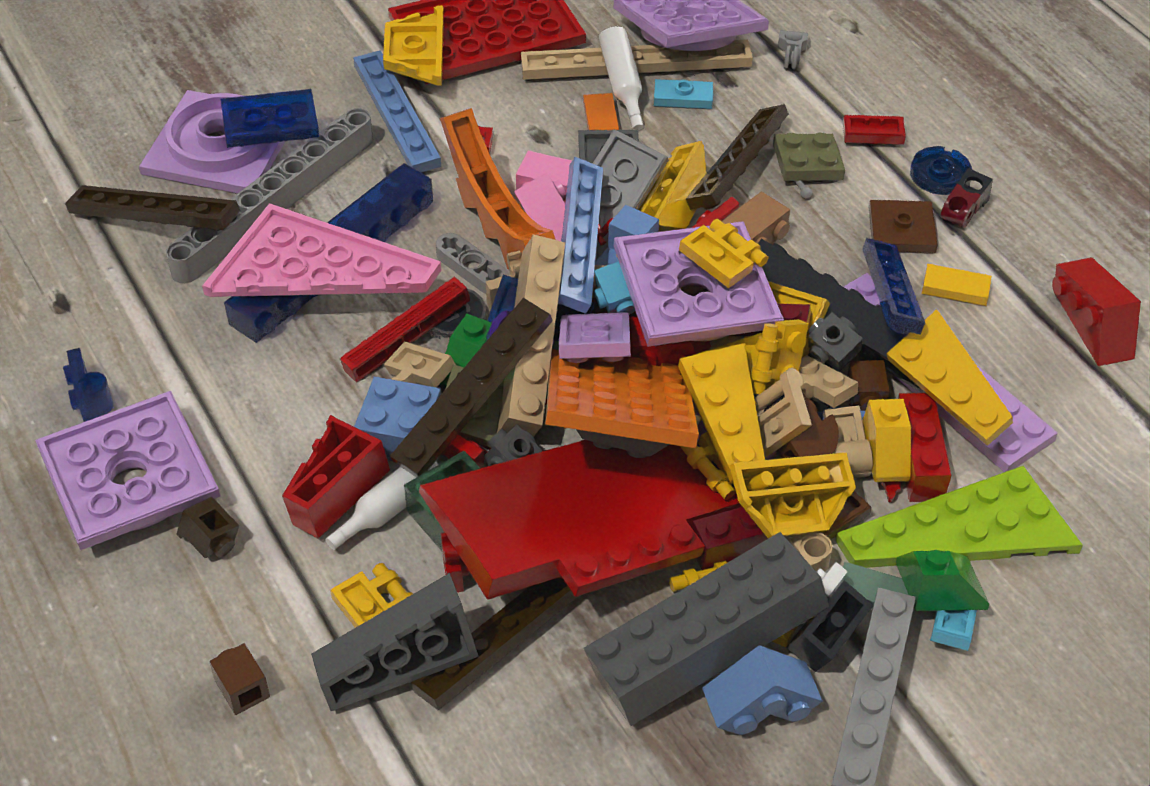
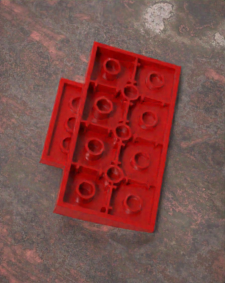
M582 440L420 485L419 493L487 600L561 576L575 597L700 557L703 554L705 545L692 529L693 520L742 507L736 493L730 499L725 500L719 492H713L706 484L707 478L701 471L693 469L687 462L688 456L681 449V446L671 444L650 457L635 458L629 456L626 450L615 447L613 449H601L595 447L592 441Z

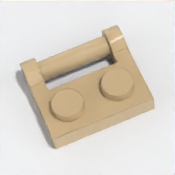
M789 368L780 375L779 381L757 397H754L765 458L812 426L801 390L803 378L799 371L794 368ZM783 394L785 395V397L782 400H780L778 403H776L764 412L765 407H767L772 402L777 400Z

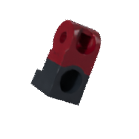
M968 168L946 199L940 217L965 228L974 213L976 214L981 206L984 207L989 201L993 179ZM977 181L982 185V188L977 190L970 187V182Z

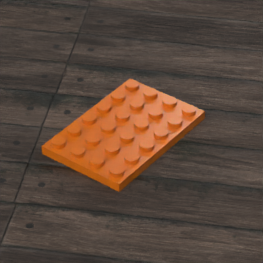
M552 349L545 425L696 448L699 432L692 396L678 365L662 363L661 366L649 365L648 361L634 357L628 358L627 361L620 360L614 362L604 361L602 357L588 358L585 362L572 363L567 361V359H559V350Z

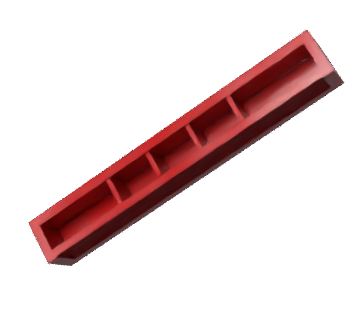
M455 276L386 326L380 328L372 336L345 353L340 358L344 371L356 383L385 363L404 341L408 343L414 342L471 301L467 287Z

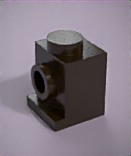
M210 497L183 510L176 534L180 539L185 537L204 558L213 554L220 558L227 555L233 549L240 525L213 497Z

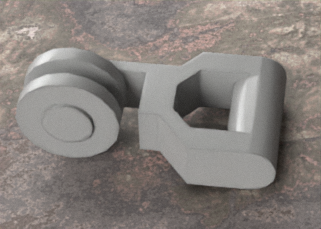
M780 30L778 47L786 51L784 68L788 69V65L792 64V69H796V64L800 62L801 51L806 50L808 33Z

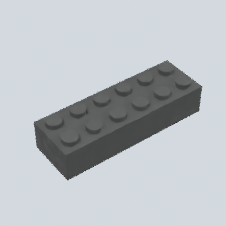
M779 532L584 647V651L595 676L629 725L632 726L729 668L757 646L767 645L829 607L821 576L784 535Z

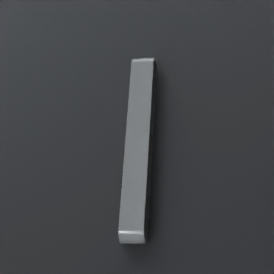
M354 108L347 111L232 197L230 200L237 201L240 212L225 230L192 227L172 242L166 249L172 279L178 283H190L196 280L228 255L269 203L288 209L367 148L373 141L370 113L362 108Z

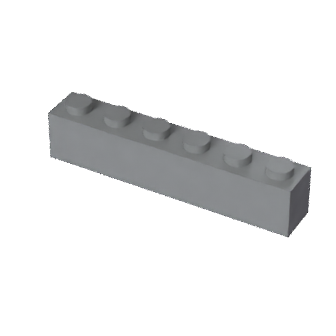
M882 588L877 590L831 786H875L916 598L914 596Z

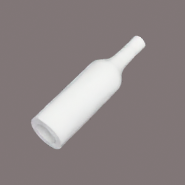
M610 27L602 31L598 39L611 87L616 99L626 106L632 129L639 131L644 128L638 105L642 85L625 28Z
M435 461L420 480L402 467L391 473L360 497L352 517L325 539L328 546L335 550L359 531L367 528H380L421 496L419 493L420 485L443 478L442 471L437 462Z

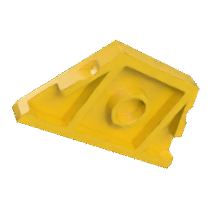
M443 6L434 7V13L420 17L419 13H414L404 19H396L385 23L384 69L442 86Z

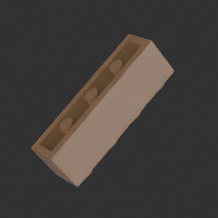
M761 191L722 222L727 224L744 221L751 240L758 243L762 238L768 243L773 244L776 240L783 239L789 231L790 209Z

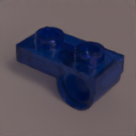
M80 348L66 351L69 365L63 366L68 386H74V389L68 390L72 409H80L83 422L108 414L112 410L114 402L106 377L99 372L87 373Z

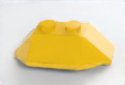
M702 141L677 146L670 153L672 157L668 159L669 161L638 209L659 219L658 232L686 229L697 210H690L686 198L706 175L705 151Z
M847 453L739 462L729 465L739 503L767 538L779 532L786 537L829 530L841 512L847 498L851 496L856 488Z

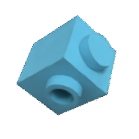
M619 261L594 270L597 289L594 290V295L599 308L606 307L608 313H629V315L634 313L635 308Z

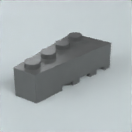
M450 573L311 653L320 687L330 711L479 657L462 603Z

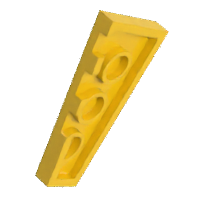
M937 309L886 353L888 360L987 446L1013 424V416Z
M745 343L680 358L678 368L688 390L691 392L692 399L730 483H733V478L729 465L739 462L765 460Z

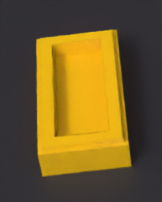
M927 264L922 294L986 306L992 276Z

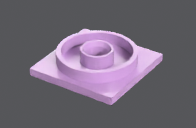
M614 0L613 5L615 10L641 28V33L646 40L658 46L675 50L703 51L721 48L732 43L737 35L768 30L769 25L767 18L739 0Z
M187 90L139 166L141 175L239 193L270 170L298 120L297 110L260 104L238 94H207ZM215 131H221L224 134L221 136H208V134Z
M744 221L730 223L738 229L739 235L747 241L751 240ZM700 227L614 238V249L647 346L684 341H712L728 335L763 331L765 323L775 325V321H784L763 268L754 263L750 274L730 288H727L679 251L680 241ZM688 285H697L707 289L709 292H701L696 296H691L684 293L680 288Z
M171 391L35 440L80 551L130 531L153 526L167 517L182 512L210 497L214 499L221 497L219 488ZM140 468L146 471L143 477L132 478L124 485L113 482V479L124 470Z

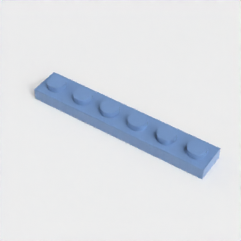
M381 50L353 57L356 71L412 174L441 167V157L394 73L384 69Z
M574 157L569 165L561 239L562 242H565L558 304L586 313L592 303L603 167Z

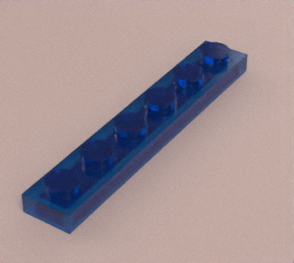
M866 237L862 250L887 326L900 334L912 332L921 335L925 320L897 246Z

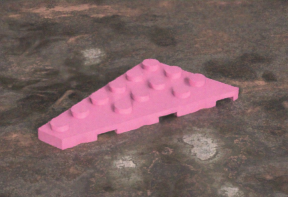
M269 203L202 287L204 295L209 297L422 293L428 291L441 272V261Z

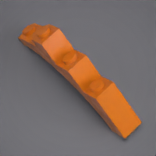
M472 108L440 118L458 174V178L455 179L464 207L476 208L485 237L498 239L507 269H509L507 254L520 250L522 256V252L533 234L556 240L553 230L544 228L532 220L508 190L488 152Z

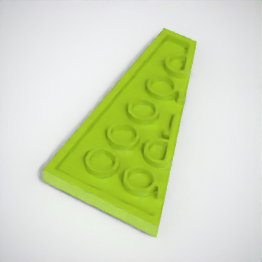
M1024 466L837 533L835 540L849 563L865 568L897 566L896 558L912 551H952L968 556L969 561L1005 559L1010 558L1012 554L1018 553L1048 556L1049 551L1066 550L1067 554H1079L1083 546Z

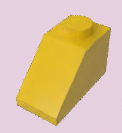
M904 399L869 400L862 423L865 439H868L872 451V475L874 482L909 481L911 477V425Z

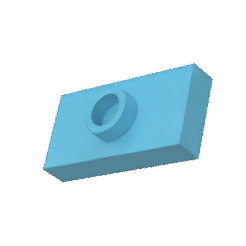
M655 79L654 106L712 109L713 82Z
M977 610L936 611L930 641L968 651Z

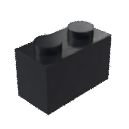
M845 580L838 584L827 598L829 607L808 619L786 647L800 660L806 662L814 672H817L833 660L873 607L869 600Z

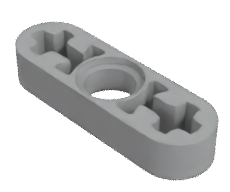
M446 233L439 236L436 240L438 260L484 294H486V281L509 275L505 267L458 234ZM469 261H476L480 263V265L475 268H468L464 266V264Z

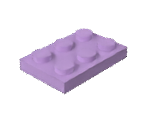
M629 313L561 315L559 359H567V361L572 363H581L587 361L588 358L602 357L604 361L614 362L622 360L623 357L631 356Z

